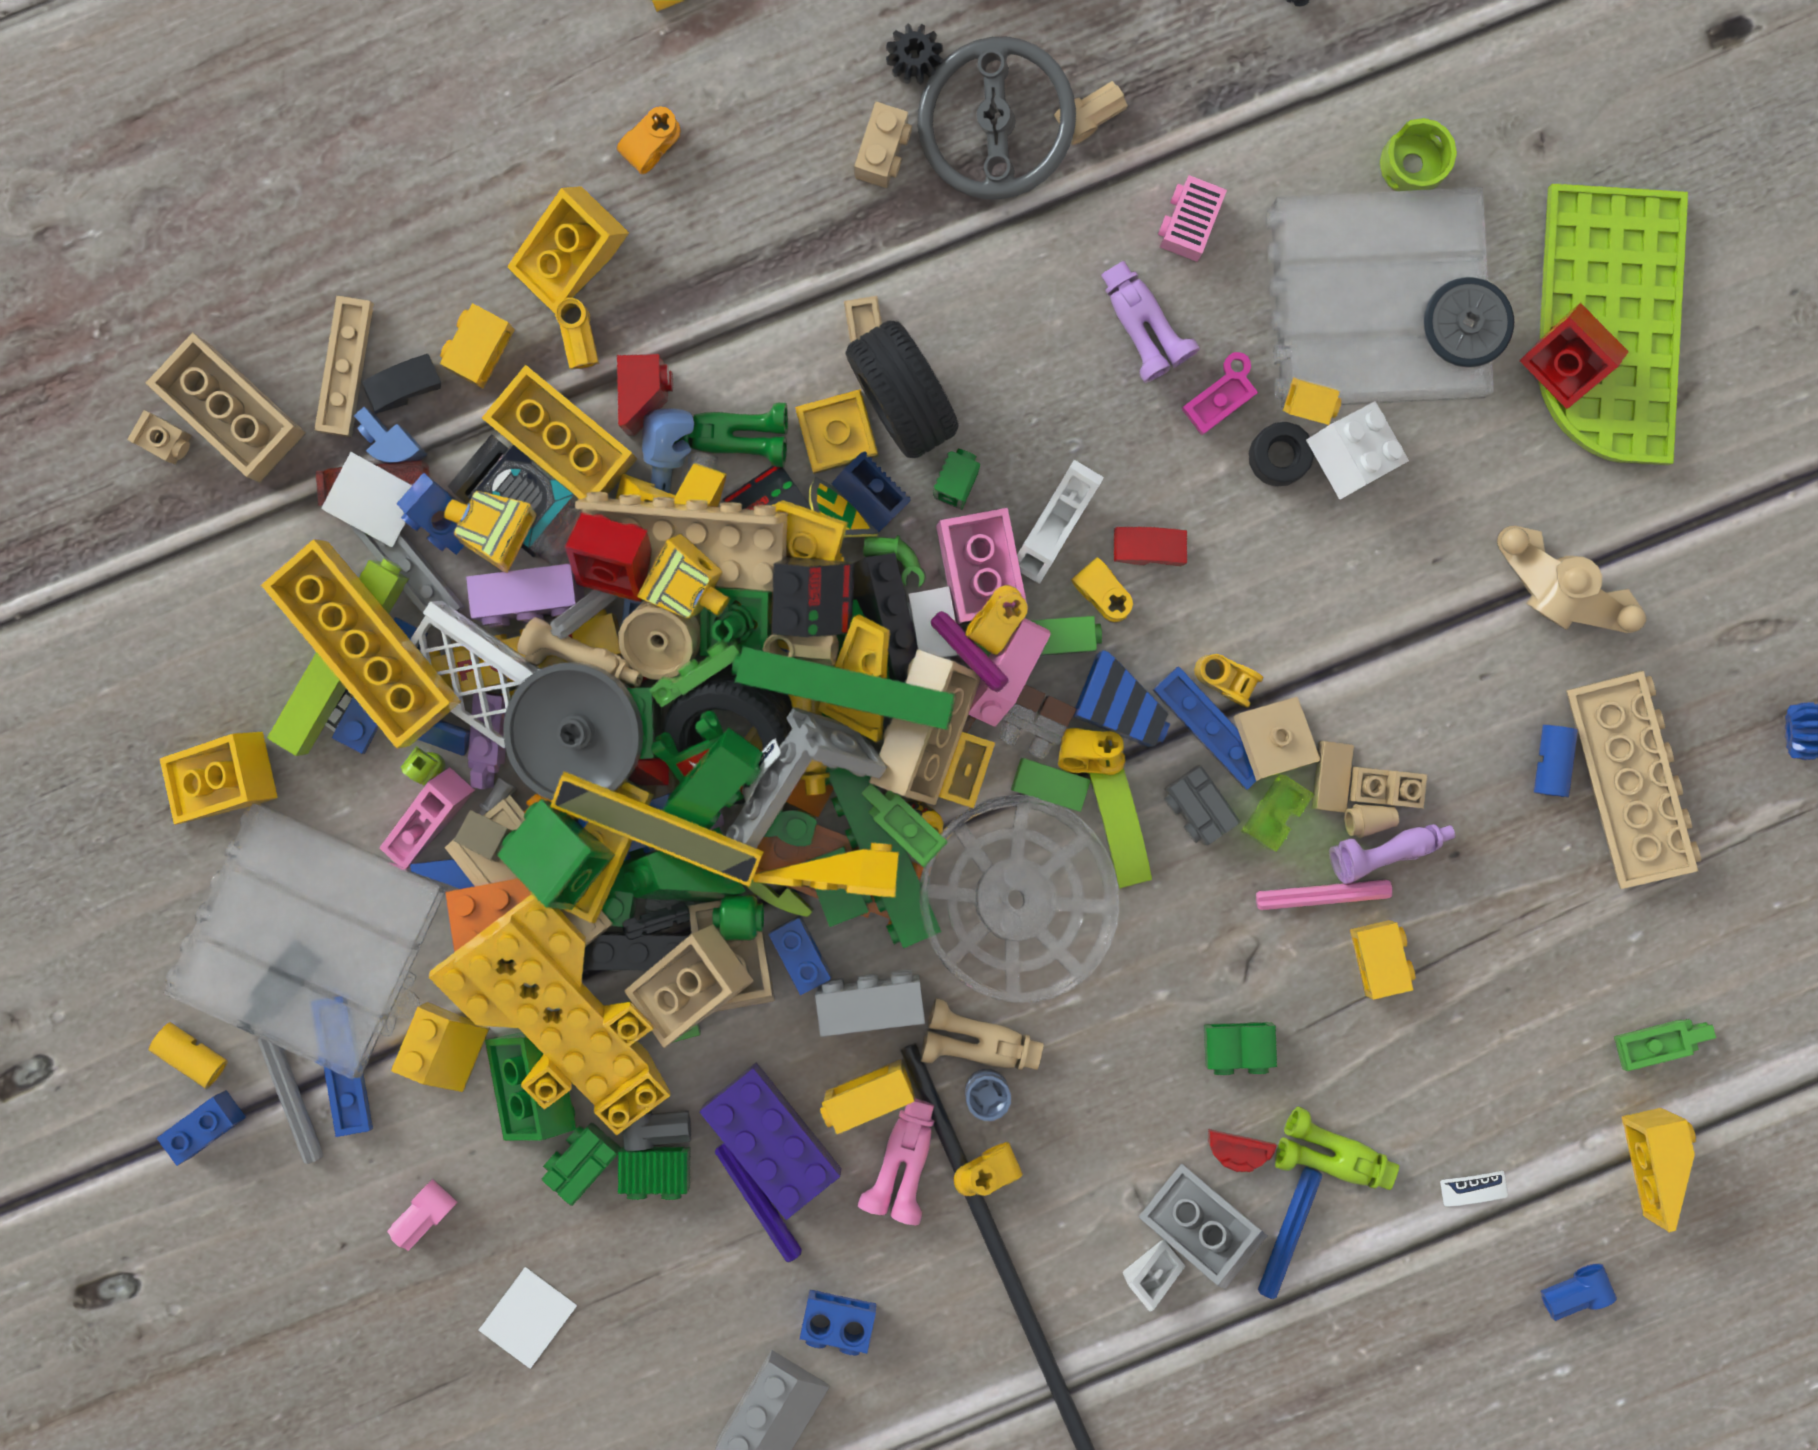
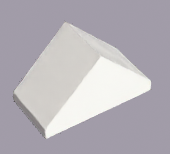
M1162 1240L1123 1271V1275L1129 1287L1150 1312L1156 1308L1185 1268V1265L1166 1241Z

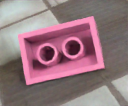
M1008 508L944 519L938 522L936 529L947 584L950 588L955 621L958 625L970 623L975 615L982 610L994 591L1001 586L1011 585L1017 588L1026 600ZM1006 601L1003 606L1004 608L1007 606L1013 608L1015 602L1009 603Z

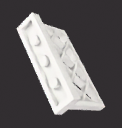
M429 602L423 612L425 617L410 640L416 647L420 643L421 650L419 651L430 664L429 652L445 649L449 670L437 673L439 675L450 673L454 693L462 701L450 712L502 748H505L504 736L493 730L490 715L506 713L511 699L509 687L520 685L526 678L541 668L526 662L525 657L445 602ZM431 624L441 630L443 646L428 648L425 634ZM450 637L458 643L451 644ZM458 646L467 648L470 651L472 665L456 668L452 648ZM478 657H480L481 659H483V660L485 661V663H480V664H479V659H478ZM491 665L498 670L501 684L484 688L480 667ZM473 669L477 689L461 692L457 672ZM506 676L512 679L514 682L508 683ZM502 688L506 709L489 712L485 691ZM478 693L482 713L471 715L465 710L462 696ZM483 717L485 724L477 718Z

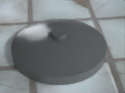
M564 662L542 668L520 684L511 697L506 709L503 736L509 761L520 779L534 792L552 801L561 775L564 772L612 791L619 789L631 776L639 761L643 745V725L635 700L628 689L615 676L591 664Z

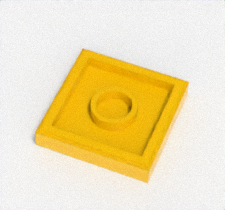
M861 389L795 407L813 474L849 465L861 452H867V457L874 458L879 456Z

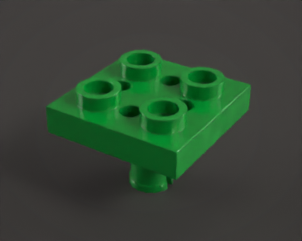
M715 586L716 590L729 598V602L719 616L705 607L700 612V656L708 657L707 650L723 639L724 642L729 643L739 637L742 650L743 647L763 651L764 642L772 635V591ZM734 601H739L741 606L737 603L734 604ZM753 620H756V621H757V623H758L757 628H753V627H755V623H754Z

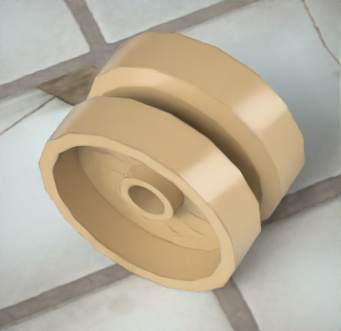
M644 600L623 621L618 633L619 649L624 660L630 664L633 670L641 672L644 677L660 680L663 676L670 678L679 674L678 669L691 661L700 652V613L688 619Z

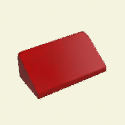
M639 759L636 768L628 780L640 786H668L669 767L661 759Z

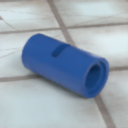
M1543 725L1539 756H1543V762L1537 763L1533 793L1569 797L1578 729Z

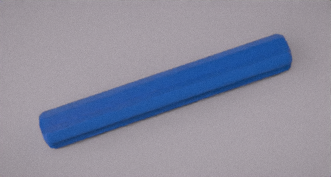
M1305 1167L1300 1176L1258 1287L1259 1293L1267 1298H1277L1322 1179V1174L1316 1169Z

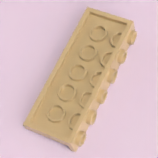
M588 492L586 498L575 501V508L582 509V513L593 516L603 515L611 521L626 525L630 523L636 524L648 531L652 547L648 575L666 541L679 534L686 537L721 569L722 575L716 584L718 587L773 591L774 563L786 557L787 513L776 512L775 506L756 505L754 510L742 509V504L725 502L720 503V507L708 506V501L687 500L685 505L674 504V498L655 497L653 502L641 501L640 495L631 494L620 495V499H609L608 493Z
M1636 671L1632 674L1566 690L1575 727L1578 729V738L1619 888H1629L1697 872L1696 862L1701 861V855L1696 841L1690 842L1687 829L1692 828V822L1687 808L1681 809L1678 796L1683 795V789L1678 775L1672 776L1669 763L1674 762V756L1669 742L1663 743L1660 730L1665 729V723L1661 710H1654L1651 697L1656 696L1652 677H1645L1644 671Z

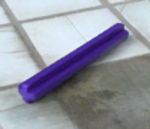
M724 1143L719 1145L715 1150V1154L784 1260L791 1262L801 1255L802 1249L771 1201Z

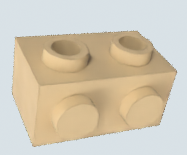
M875 101L854 165L856 179L888 188L891 177H897L902 161L898 154L902 144L907 146L913 126L908 124L907 111Z

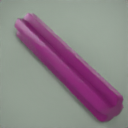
M940 611L931 619V626L992 691L999 692L1007 685L1008 677L973 640L965 635L962 628L947 613Z

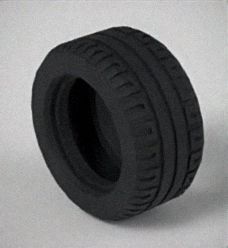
M726 667L684 695L678 696L665 716L662 733L667 732L671 735L677 751L680 753L707 740L696 729V723L701 720L700 716L702 713L721 709L733 711L745 717L757 729L763 743V750L773 739H776L778 747H780L792 730L791 725L786 719L792 710L791 701L787 694L735 682L737 675L732 674L733 667ZM745 798L734 802L733 805H743Z

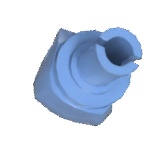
M682 409L652 410L644 416L642 452L644 461L652 465L651 483L655 484L656 489L671 493L673 468L683 466L685 456L691 452V447L684 440L673 444L682 436L693 431V416L688 411Z

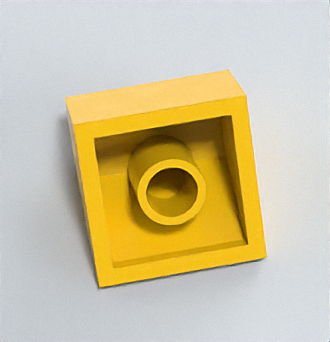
M426 1002L417 1007L391 1071L423 1085L463 1092L490 1028L487 1026H476L470 1019Z

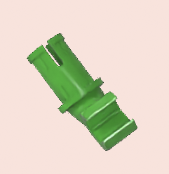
M896 535V539L865 537L864 557L895 553L897 563L900 561L904 568L901 576L904 586H907L908 575L912 571L919 576L918 588L924 584L926 573L920 567L918 557L900 539L899 535Z

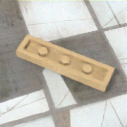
M336 296L314 429L319 433L352 438L355 421L354 415L357 409L374 305L371 301Z

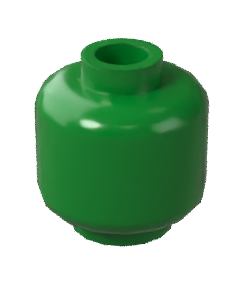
M752 895L724 896L720 902V908H713V924L717 929H720V934L727 941L754 940L758 932H763L764 906L763 904H758L757 899Z

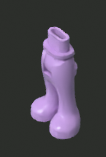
M1125 261L1118 263L1101 275L1108 286L1105 292L1111 298L1116 315L1130 335L1141 356L1140 376L1144 383L1150 382L1170 370L1168 361L1160 354V351L1149 337L1144 327V322H1148L1152 327L1173 368L1184 363L1200 350L1194 339H1181L1178 337L1165 318L1152 292L1140 279H1137L1138 274L1135 271L1131 273Z
M1435 824L1428 825L1425 828L1416 827L1404 830L1383 845L1368 850H1363L1355 839H1346L1341 841L1339 845L1330 847V862L1338 879L1343 884H1349L1379 867L1397 861L1416 860L1419 857L1428 855L1441 848L1443 842L1454 839L1455 832L1451 825L1438 828Z

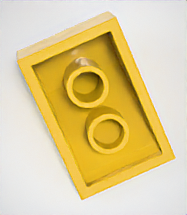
M582 186L561 188L507 268L555 313L557 304L561 300L573 298L613 257L629 232Z
M263 732L230 734L160 758L174 825L254 806L278 798Z
M1663 1108L1621 1116L1643 1217L1668 1232L1676 1231L1695 1156L1692 1144L1696 1141L1694 1129L1687 1119Z

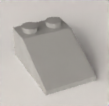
M1180 1164L1139 1215L1142 1221L1217 1286L1223 1289L1228 1287L1268 1236L1183 1164Z

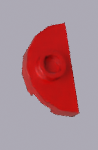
M1208 1129V1143L1213 1155L1224 1167L1236 1172H1252L1254 1169L1261 1167L1267 1160L1269 1161L1273 1157L1277 1147L1272 1142Z

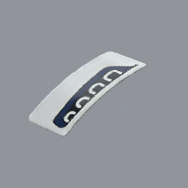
M773 739L762 751L763 754L758 764L761 771L755 781L750 786L745 783L743 785L742 793L747 805H749L759 780L768 767L781 754L776 739Z
M1504 1171L1440 1181L1445 1207L1493 1201L1508 1196Z

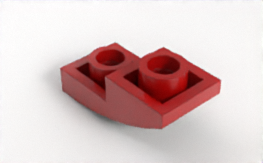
M1157 527L1114 528V562L1143 566L1149 563L1181 567L1187 564V530Z

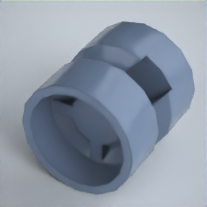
M993 1069L978 1070L968 1078L965 1085V1098L969 1111L976 1118L983 1121H994L1001 1118L1008 1111L1011 1104V1093L1006 1079Z

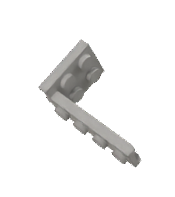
M793 707L786 718L792 730L779 747L780 756L765 771L751 796L749 805L745 801L740 814L733 825L727 830L726 837L757 848L812 759L822 762L829 768L841 767L850 770L853 774L860 777L868 775L880 779L887 767L867 737L837 720Z

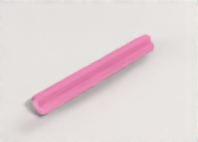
M1375 880L1349 884L1258 891L1256 893V904L1260 910L1388 899L1392 897V885L1389 880Z

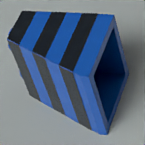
M1102 650L1098 652L1075 706L1077 709L1073 717L1106 731L1116 732L1121 737L1147 747L1156 746L1159 741L1163 742L1170 727V723L1166 722L1169 713L1116 658L1107 651Z

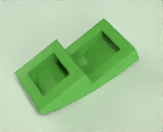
M1020 758L1011 790L1081 812L1091 779Z

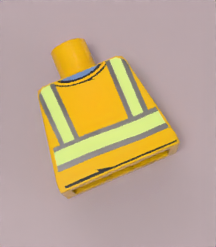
M476 491L473 494L468 505L452 499L444 513L445 519L458 524L454 535L460 543L505 573H508L537 516L531 505L526 502L481 491Z
M681 534L666 541L637 595L645 601L688 619L699 614L703 607L719 616L729 602L727 596L714 588L722 575L721 569Z

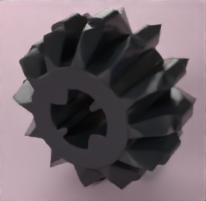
M908 23L905 25V34L895 30L893 33L895 41L887 42L886 50L890 53L886 56V63L889 66H894L892 69L894 77L904 73V83L909 84L911 78L916 77L918 84L921 85L924 83V74L931 77L936 73L934 67L942 63L943 58L939 54L943 52L942 43L935 42L937 39L935 31L925 35V26L923 24L919 25L917 31H913L912 26ZM917 50L919 58H912L910 51Z

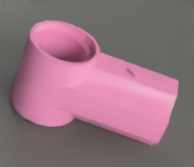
M434 1179L411 1201L412 1205L387 1231L391 1240L400 1248L409 1251L433 1225L436 1226L458 1203Z

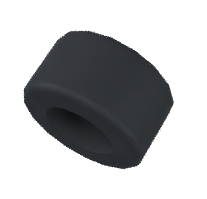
M1277 422L1264 428L1252 441L1249 450V464L1255 476L1262 482L1275 487L1288 486L1302 478L1311 468L1315 456L1306 439L1310 438L1309 434L1299 425L1290 422ZM1283 441L1292 447L1294 459L1290 465L1278 467L1271 463L1268 452L1273 443Z

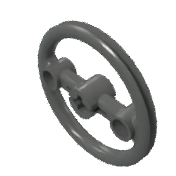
M1007 36L988 37L961 46L935 69L936 73L928 79L921 95L917 127L925 157L934 171L947 184L957 191L972 197L1005 199L1032 190L1044 182L1058 168L1066 156L1073 139L1076 124V107L1074 94L1065 73L1047 52L1037 45L1022 39ZM1010 54L1028 59L1040 67L1053 83L1060 104V125L1052 148L1034 169L1019 178H1014L1015 170L1009 160L1008 136L1013 132L1016 123L1014 113L1005 98L1004 80L1009 72L1007 57ZM974 59H978V69L984 78L985 100L981 102L977 109L978 123L987 134L988 157L984 162L986 179L983 182L974 181L963 176L947 163L939 151L933 129L935 105L943 86L960 67ZM998 60L1001 62V66L996 72H985L987 65L991 61ZM998 109L1001 117H998L995 128L991 120L995 119V113H997ZM1006 163L1007 170L1002 176H992V169L996 164Z

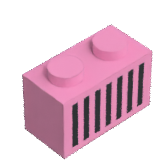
M1188 175L1184 186L1177 184L1170 201L1176 207L1172 217L1165 215L1158 235L1163 237L1160 248L1198 262L1227 190Z

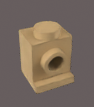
M144 410L127 440L176 465L177 461L187 454L190 447L189 440L192 435L157 415ZM163 433V440L160 443H157L161 434Z

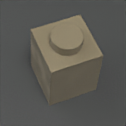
M470 810L454 842L492 861L499 862L500 858L497 855L503 848L502 842L512 830Z

